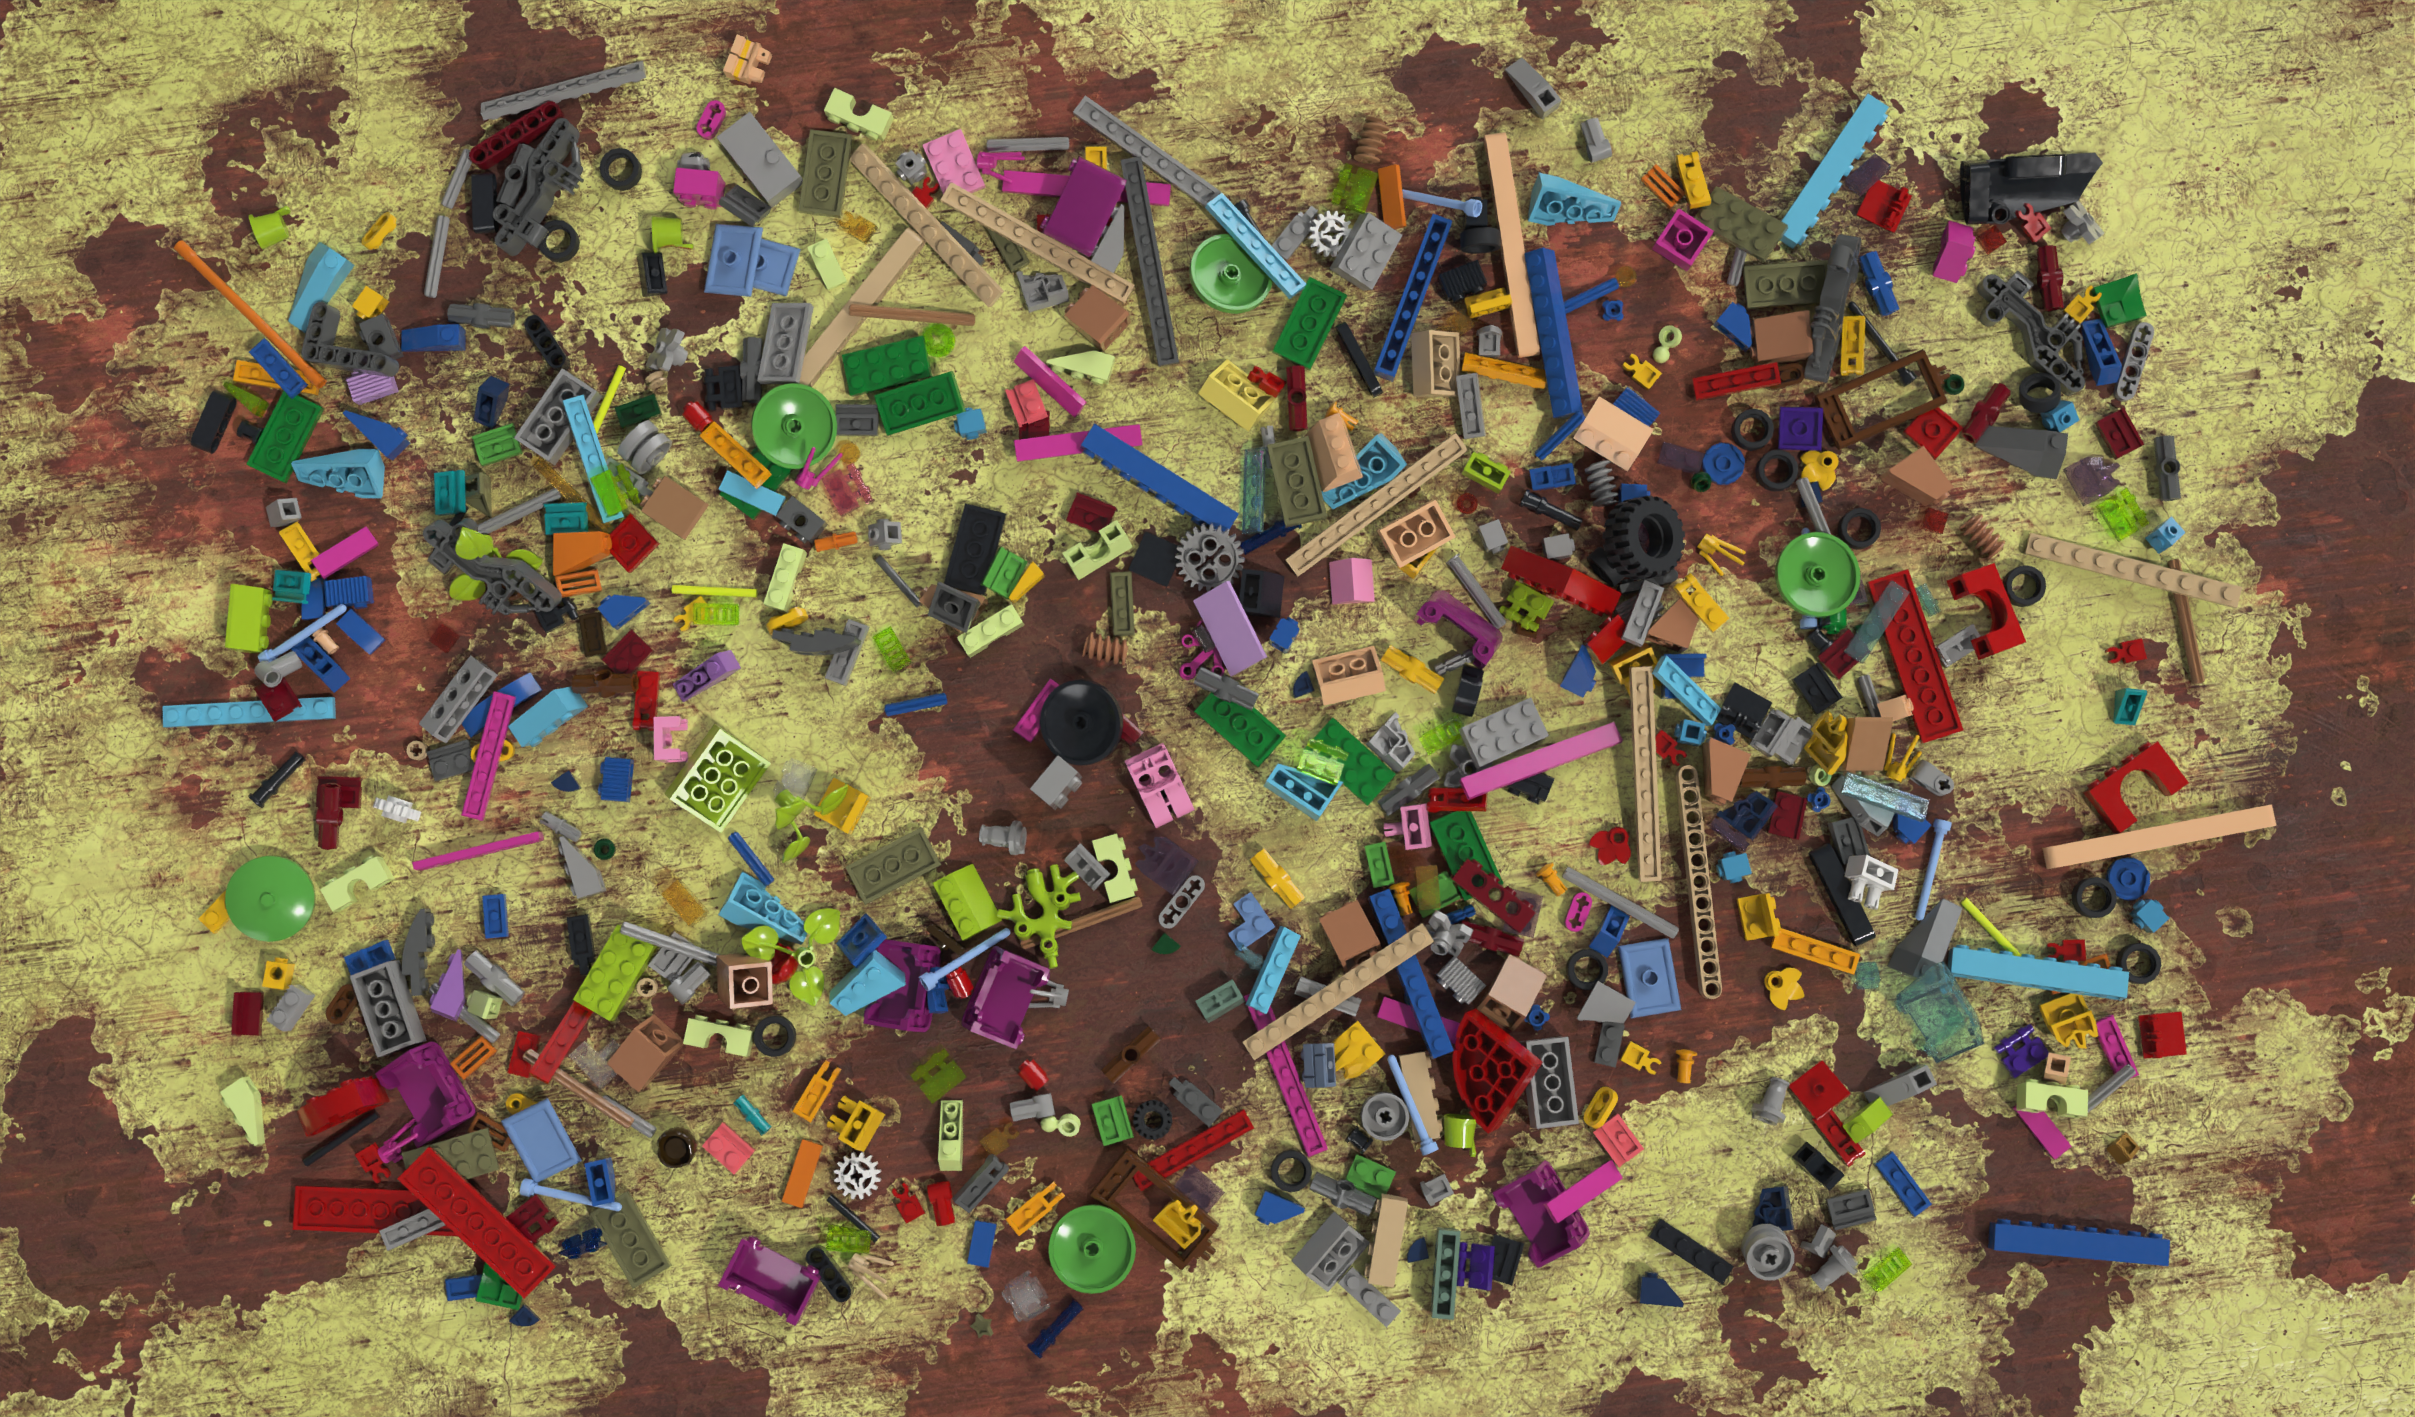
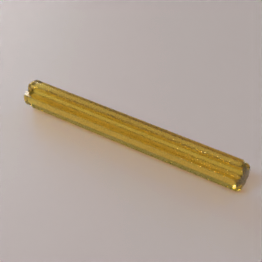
M543 458L535 461L534 468L557 488L570 503L587 502ZM587 502L586 512H588V520L599 531L610 534L614 527L609 522L602 523L599 512Z

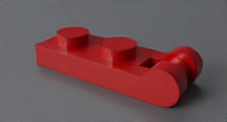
M637 671L639 688L635 696L632 727L633 730H641L642 728L654 731V717H657L660 672ZM642 714H649V719L642 720Z
M1430 788L1428 790V798H1430L1429 802H1427L1426 810L1428 812L1487 811L1488 793L1468 800L1463 788Z
M1830 1110L1817 1121L1811 1118L1848 1168L1854 1164L1853 1161L1858 1157L1862 1158L1866 1155L1858 1143L1855 1144L1843 1128V1123L1833 1110ZM1851 1146L1853 1151L1847 1154L1845 1150Z

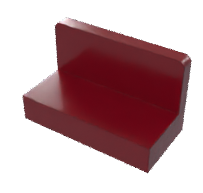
M234 992L231 1035H262L264 992Z

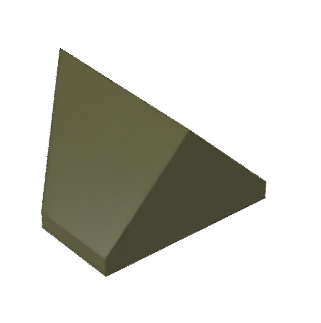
M482 472L465 476L466 503L492 518L491 477Z

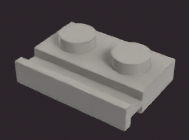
M675 930L669 936L694 945ZM660 947L648 963V966L673 983L693 958Z

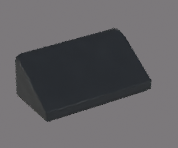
M643 252L638 255L637 262L642 296L650 297L667 294L662 252Z

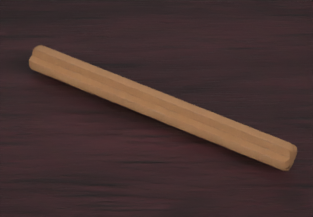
M857 304L849 306L850 316L974 326L975 324L974 314Z
M2179 559L2167 562L2168 568L2182 571ZM2173 593L2191 681L2193 684H2200L2205 682L2188 596Z
M1134 897L1071 920V930L1059 928L1054 936L1058 938L1141 908L1140 897ZM1033 934L1028 940H1020L1023 949L1039 945L1041 942V938L1037 934Z
M528 1049L524 1053L523 1059L534 1065L540 1055L534 1050ZM558 1068L552 1078L553 1080L624 1128L628 1129L634 1122L633 1117Z

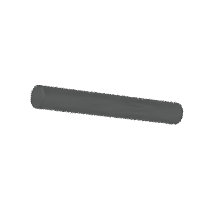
M879 556L875 562L916 608L922 605L919 602L920 598L882 556Z

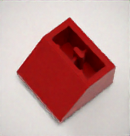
M1610 615L1599 626L1601 630L1598 633L1594 631L1583 641L1586 644L1585 646L1590 658L1599 667L1626 642L1621 639L1626 624L1619 615H1616L1614 618Z

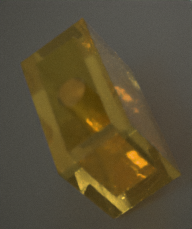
M1437 865L1414 867L1417 910L1440 909Z
M676 880L661 893L688 926H695L710 913L682 880Z

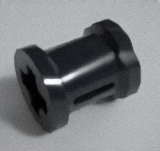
M243 420L237 429V436L247 438L256 445L264 428H258L251 425L249 421Z
M1820 626L1805 638L1806 641H1810L1818 649L1817 653L1819 655L1834 643L1833 640H1829L1822 633Z
M1355 1126L1345 1141L1352 1143L1363 1154L1371 1145L1373 1139L1371 1137L1368 1138L1359 1130L1358 1126Z

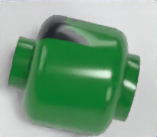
M1845 608L1828 617L1819 618V626L1826 630L1828 634H1838L1840 630L1847 626V609Z

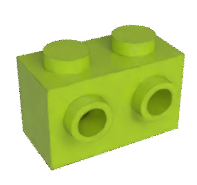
M1473 452L1462 475L1499 494L1511 471L1507 470L1508 467L1499 462H1492L1485 454Z

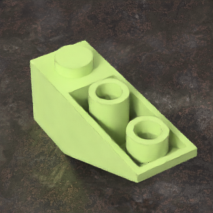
M1094 350L1049 359L1046 363L1054 373H1070L1072 378L1082 380L1084 377L1091 379V383L1102 386L1103 383H1109L1115 363V356Z
M249 1076L241 1077L220 1092L223 1096L222 1101L234 1113L233 1118L235 1122L245 1130V1137L249 1143L254 1144V1146L263 1145L265 1137L261 1094Z
M963 1100L941 1101L938 1152L940 1171H962Z

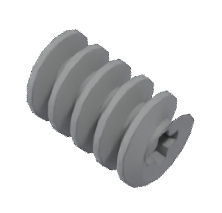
M1610 460L1593 463L1585 469V473L1591 474L1587 477V481L1594 482L1589 485V490H1595L1590 494L1591 498L1597 499L1592 502L1595 507L1610 506L1619 502L1613 501V498L1618 496V493L1611 492L1616 485L1609 484L1614 479V476H1607L1612 471V468L1605 467L1610 463Z

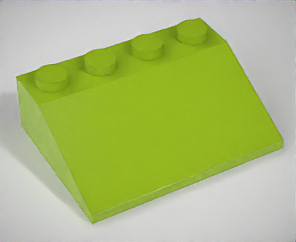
M714 724L664 794L670 800L722 833L771 763Z

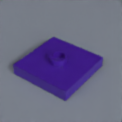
M1780 407L1778 450L1821 451L1823 408Z

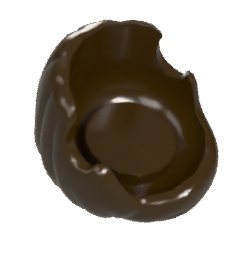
M683 1127L669 1128L657 1140L658 1158L664 1166L669 1168H680L688 1165L697 1152L698 1144L694 1134Z

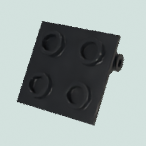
M1734 682L1715 720L1727 726L1733 724L1735 731L1753 740L1755 734L1761 729V723L1772 702Z

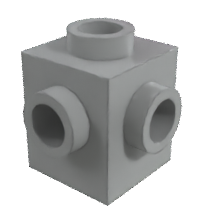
M910 150L908 153H902L897 158L895 164L898 170L896 173L903 181L907 180L910 185H913L924 178L927 173L926 161L919 153L915 154Z
M878 519L875 524L868 525L869 546L878 547V550H890L891 546L901 544V522Z

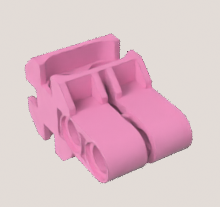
M1164 743L1125 760L1156 828L1173 821L1167 807L1170 804L1177 818L1195 810ZM1161 766H1169V769L1163 773L1159 772V768ZM1142 775H1150L1148 780L1143 782L1139 781V778ZM1163 789L1167 795V797L1164 799L1160 792Z

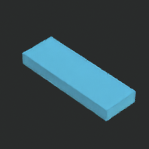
M728 470L718 489L774 516L779 513L786 499L785 496L763 486L756 489L745 478Z

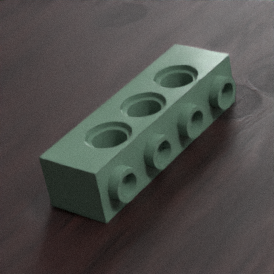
M1437 1227L1430 1310L1432 1318L1454 1320L1461 1233L1459 1229Z

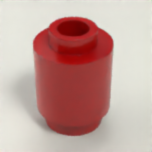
M689 402L683 408L682 416L696 431L699 430L702 433L714 422L711 419L712 416L699 402Z
M960 966L946 975L945 979L955 997L963 999L971 995V990L974 986L965 969Z
M1026 1059L1018 1067L1020 1070L1018 1075L1031 1089L1034 1088L1038 1091L1049 1080L1046 1076L1047 1073L1034 1059L1031 1061Z

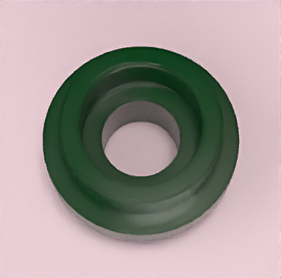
M1950 374V377L1944 380L1943 389L1950 395H1957L1964 389V380L1958 374ZM1950 382H1955L1956 388H1952Z
M1706 472L1696 473L1690 480L1691 487L1697 492L1707 491L1712 483L1711 476Z
M600 839L594 845V854L601 860L611 859L615 854V844L609 839ZM606 845L608 846L609 850L607 853L604 854L602 852V847Z

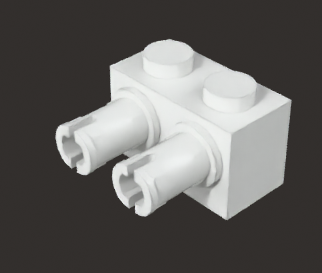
M1868 855L1849 856L1845 877L1851 879L1852 885L1848 899L1854 902H1862L1866 886L1868 893L1864 906L1877 910L1881 892L1894 890L1898 869Z

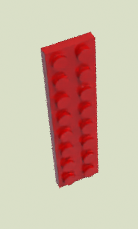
M1909 569L1866 582L1904 695H1906L1907 699L1910 698L1914 710L1911 711V716L1921 744L1964 731Z
M431 1146L397 1178L524 1299L556 1267V1264Z
M298 1185L295 1186L293 1230L380 1233V1230L421 1213L428 1208L409 1190ZM446 1225L430 1233L425 1234L435 1236H457Z

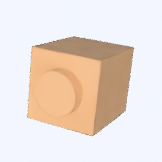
M1906 695L1877 704L1881 717H1893V721L1911 716V711L1914 710L1910 698L1907 699Z
M2048 1053L2043 1080L2065 1085L2071 1057Z

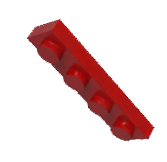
M1777 362L1693 378L1696 401L1781 384Z
M574 1001L529 1071V1075L549 1084L594 1012Z

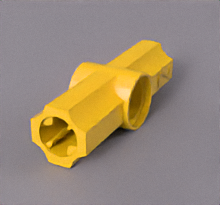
M1392 645L1388 647L1380 660L1398 671L1399 675L1409 682L1417 683L1433 694L1437 692L1444 680L1443 677L1428 669L1423 662L1413 656L1404 654Z
M1264 848L1250 859L1256 869L1264 876L1265 882L1275 893H1278L1290 909L1305 898L1292 883V879L1286 871L1273 860Z

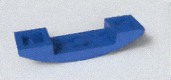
M528 673L497 692L515 696V707L521 702L528 701L543 690L532 673ZM493 694L475 706L461 723L470 738L484 730Z

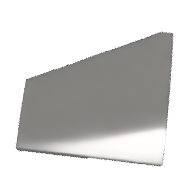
M1023 271L1016 272L1029 313L1069 301L1068 290L1062 275L1036 273V276L1023 275Z
M1395 712L1370 738L1366 745L1397 773L1407 765L1415 755V752L1407 740L1406 731H1402L1397 720L1399 715Z
M1597 981L1576 1019L1579 1021L1624 1023L1636 1002Z

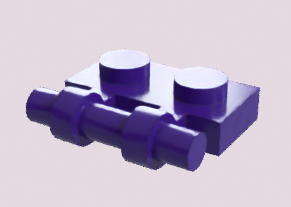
M2031 1024L2024 1028H2018L2015 1030V1034L2008 1038L2004 1037L1994 1047L1997 1054L2003 1051L2007 1053V1056L2002 1058L2001 1061L2012 1078L2018 1077L2048 1057L2049 1051L2039 1036L2030 1040L2028 1035L2035 1031ZM2021 1040L2024 1045L2014 1050L2012 1045Z
M1460 1241L1457 1286H1464L1465 1278H1468V1288L1491 1290L1495 1246L1473 1243L1471 1244V1251H1467L1468 1242ZM1466 1258L1470 1259V1271H1466Z

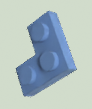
M1251 892L1234 903V906L1245 922L1228 933L1239 951H1242L1275 928V926Z

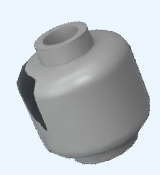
M698 151L684 153L677 161L678 168L710 170L709 159L705 158Z

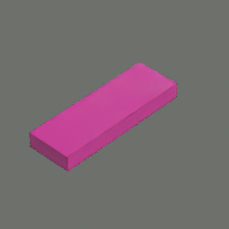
M364 527L313 558L311 562L322 578L325 579L379 546L369 529Z
M1049 679L1013 729L1014 732L1030 743L1033 741L1041 729L1040 715L1043 704L1048 695L1059 684Z
M2108 1015L2096 1020L2097 1038L2113 1074H2116L2125 1065L2129 1064L2136 1071L2133 1077L2138 1076L2139 1073L2114 1016Z
M2017 1104L2012 1107L2052 1159L2056 1160L2072 1147L2044 1111L2039 1113L2017 1111Z

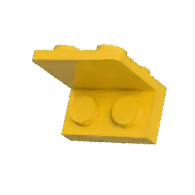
M833 778L818 806H821L822 801L830 793L844 787L845 783ZM848 785L847 794L839 807L826 815H821L817 811L814 812V815L851 835L871 797Z
M1770 893L1737 899L1745 941L1779 936L1778 931L1781 930L1779 919L1775 918L1774 909H1776L1774 897L1770 896Z

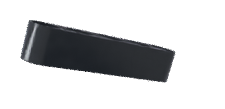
M1827 843L1808 853L1810 860L1853 945L1857 947L1876 938L1861 903L1848 899L1851 883L1845 877V871L1832 846Z

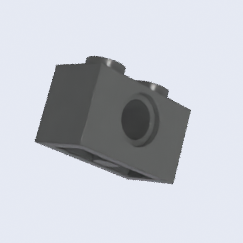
M380 314L359 323L361 328L359 334L363 342H367L369 347L367 351L382 353L395 360L404 357L389 318ZM383 336V342L380 345H376V340Z
M793 496L790 497L776 515L780 519L779 524L788 531L790 528L796 531L797 534L795 536L803 543L809 541L813 544L814 540L820 536L828 525ZM799 517H805L806 523L801 527L796 526V520Z

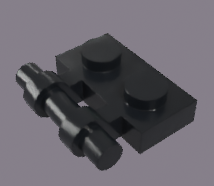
M740 366L718 367L719 375L713 376L712 368L705 369L703 384L706 385V396L704 398L707 410L709 412L716 411L715 403L721 402L722 410L744 408ZM714 384H719L720 394H715Z
M570 597L562 598L564 607L560 609L556 606L548 612L535 611L545 633L565 625L566 622L563 616L569 614L572 621L579 618L576 611L577 607L575 603H572Z

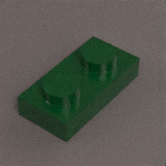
M655 394L615 407L622 429L663 415Z

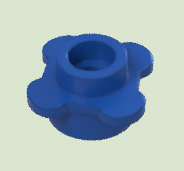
M1606 300L1603 302V319L1605 321L1610 319L1621 321L1623 319L1622 301Z
M1717 723L1714 726L1715 737L1713 739L1732 745L1735 741L1733 738L1735 726L1733 724L1727 726Z
M1818 787L1814 793L1807 795V801L1812 804L1814 812H1820L1821 809L1826 808L1831 803L1830 797L1823 787Z
M1533 1005L1532 1010L1527 1014L1524 1021L1529 1022L1533 1029L1538 1031L1541 1030L1545 1021L1550 1019L1548 1013H1544L1539 1005Z

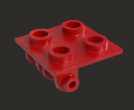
M1874 178L1856 216L1895 233L1912 195L1908 194L1909 190L1905 187L1897 189Z
M2182 1011L2138 1015L2143 1059L2187 1055Z

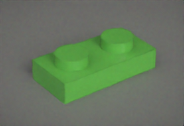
M1386 842L1364 846L1373 888L1395 884Z

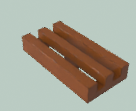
M480 1112L476 1114L467 1131L468 1133L475 1132V1126L480 1129L489 1128L478 1122L480 1119L507 1134L502 1124ZM489 1128L491 1135L505 1142L502 1145L492 1139L494 1147L506 1152L509 1144L512 1142L509 1135L506 1137Z

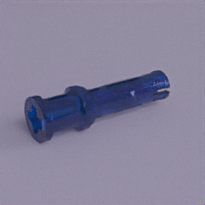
M1277 519L1273 526L1241 542L1240 547L1244 549V554L1247 555L1280 536L1281 538L1286 537L1287 533L1296 528L1301 529L1302 525L1285 527L1284 519L1280 521Z
M1074 1299L1047 1329H1041L1040 1335L1032 1343H1028L1027 1347L1041 1359L1045 1350L1050 1345L1056 1343L1055 1338L1084 1308Z

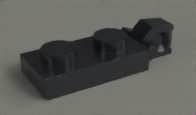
M590 914L567 917L572 960H574L575 965H579L580 975H588L591 970V963L595 962Z

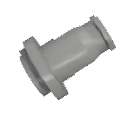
M1013 821L1011 827L981 826L979 842H982V845L990 844L1009 848L1011 855L1025 853L1027 831L1022 826L1021 821Z
M1772 1076L1770 1086L1766 1090L1760 1104L1754 1103L1752 1105L1751 1111L1753 1113L1751 1118L1776 1126L1778 1123H1784L1786 1118L1781 1110L1786 1089L1790 1083Z
M1833 1245L1830 1248L1833 1255L1828 1258L1829 1261L1816 1274L1811 1275L1813 1281L1823 1291L1829 1284L1833 1283L1841 1275H1845L1848 1271L1852 1275L1858 1272L1855 1267L1858 1265V1262L1842 1245L1839 1247Z

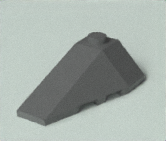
M1988 426L1979 441L1974 444V447L1996 458L1999 457L2011 463L2010 465L2019 467L2035 477L2056 480L2066 455L2068 433Z
M1942 898L1925 918L1910 931L1909 935L1895 947L1887 967L1924 985H1933L1947 952L1962 907Z

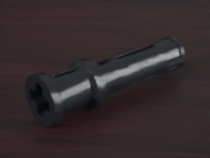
M1526 489L1519 503L1520 507L1525 506L1535 511L1537 515L1542 513L1578 531L1581 526L1580 523L1583 521V518L1548 503L1545 497L1540 498L1531 494L1528 489Z
M295 751L268 780H263L261 782L262 785L253 794L250 793L248 797L260 808H264L265 802L272 795H276L279 791L278 788L306 761L305 757L298 751Z

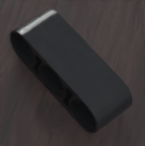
M494 173L472 174L471 191L475 234L497 233L499 225L493 218V211L498 206L496 202V176Z
M537 315L528 316L524 322L525 329L547 363L557 372H560L561 369L567 371L570 367V359L547 323ZM540 322V328L532 331V326ZM546 340H552L551 346L548 348L543 347ZM563 357L562 363L555 365V359Z
M214 390L210 394L192 435L191 446L210 454L215 453L237 404L235 397L218 390Z
M816 1245L812 1247L806 1254L807 1263L819 1270L820 1281L836 1301H847L854 1293L853 1284L824 1246ZM813 1251H819L822 1254L820 1262L812 1258ZM827 1268L834 1270V1279L826 1277L825 1270ZM839 1286H845L848 1289L846 1297L839 1295Z

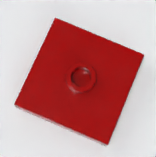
M1938 407L1917 416L1902 434L1919 448L1924 446L1931 457L1936 460L1961 432L1963 427Z
M632 513L610 533L612 540L610 553L628 573H632L660 544Z
M1823 1060L1788 1086L1816 1121L1851 1095Z

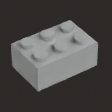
M1370 213L1360 214L1332 263L1330 270L1363 291L1372 290L1399 243L1402 234Z

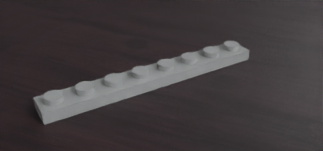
M643 61L483 102L481 103V115L483 120H495L503 115L517 114L522 110L530 108L536 109L548 101L559 103L561 100L578 98L583 94L598 93L602 89L617 88L629 82H639L646 78L645 66Z
M1084 96L1073 111V115L1131 156H1141L1142 164L1204 208L1207 203L1221 194V191L1087 96Z

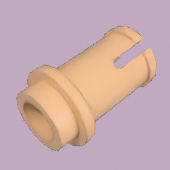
M320 628L313 633V641L318 642L329 656L336 652L339 646L327 634L328 630Z

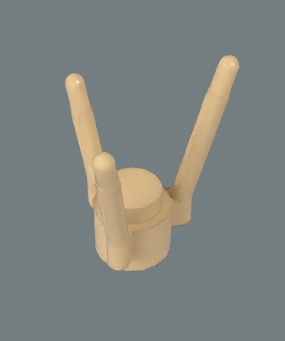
M864 1252L861 1255L855 1253L847 1268L852 1270V1274L859 1277L884 1300H887L888 1297L863 1274L867 1273L885 1284L887 1280L868 1269L870 1263L867 1260L893 1266L894 1262L870 1256Z

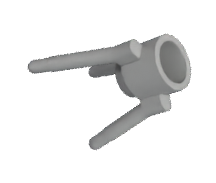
M1049 980L1047 985L1056 989L1051 988V992L1031 989L1030 993L1050 997L1049 1001L1051 1002L1030 1003L1028 1008H1060V1005L1066 1006L1069 989H1063L1064 985Z

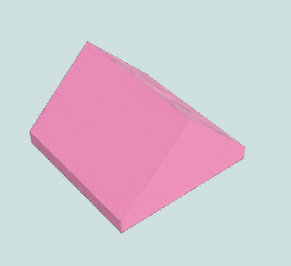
M1348 558L1329 562L1332 605L1375 602L1372 559Z

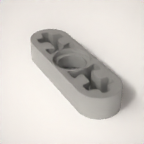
M1195 875L1187 879L1160 913L1159 922L1161 926L1168 929L1176 926L1203 892L1205 883L1201 877ZM1198 879L1201 889L1199 891L1195 889L1191 893L1195 897L1191 899L1188 894L1182 891L1184 888L1189 891L1191 888L1190 881L1193 880L1195 882ZM1185 896L1188 899V905L1185 908L1177 907V897ZM1173 905L1177 911L1182 913L1180 916L1175 913L1172 918L1174 923H1167L1166 925L1163 923L1165 920L1163 915H1169L1173 911L1169 907Z

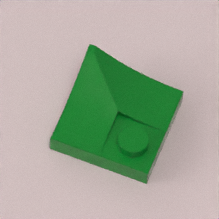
M2137 273L2093 287L2091 290L2093 297L2097 296L2098 293H2102L2100 299L2095 303L2105 328L2139 320L2147 316L2141 298Z
M485 1262L475 1301L519 1310L522 1296Z

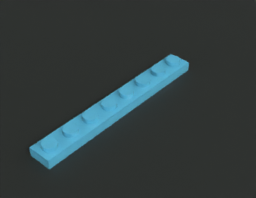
M335 697L298 699L302 707L293 709L294 712L276 722L336 719ZM262 701L163 706V727L165 728L274 722Z

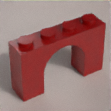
M1995 563L1947 580L1954 601L1974 595L1985 602L1991 613L1992 625L1990 631L1986 635L1970 640L1978 660L2026 643Z
M2158 741L2143 743L2138 747L2139 752L2134 755L2131 753L2121 759L2122 764L2117 768L2112 766L2104 772L2105 776L2102 779L2098 780L2096 778L2086 785L2088 789L2083 792L2114 834L2123 832L2138 821L2124 803L2120 793L2121 783L2128 773L2133 770L2144 772L2154 781L2164 796L2175 794L2189 783Z

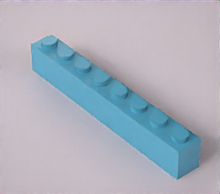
M1870 94L1865 96L1781 222L1787 224L1788 229L1781 238V242L1792 249L1797 244L1801 246L1808 236L1805 233L1807 228L1814 227L1819 219L1816 215L1820 209L1824 211L1831 200L1828 197L1830 194H1836L1842 183L1839 181L1842 176L1847 177L1854 166L1851 163L1854 158L1859 160L1865 151L1862 148L1865 142L1870 143L1877 132L1874 129L1877 124L1881 126L1888 117L1885 114L1889 108L1887 105Z
M1956 945V947L1949 950L1947 976L2120 1001L2127 998L2129 972L2122 971L2120 967L2104 969L2100 968L2099 964L2093 963L2083 966L2078 965L2079 962L2066 960L2065 963L2056 962L2057 959L2051 957H2043V960L2035 959V956L2030 954H2021V957L2013 956V953L2009 951H2000L1998 954L1991 953V949L1978 948V951L1970 950L1969 946Z

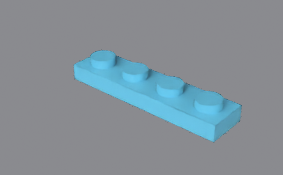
M1661 656L1652 674L1706 726L1713 725L1721 708L1668 656Z
M1279 927L1248 997L1247 1006L1267 1014L1301 935L1286 927Z

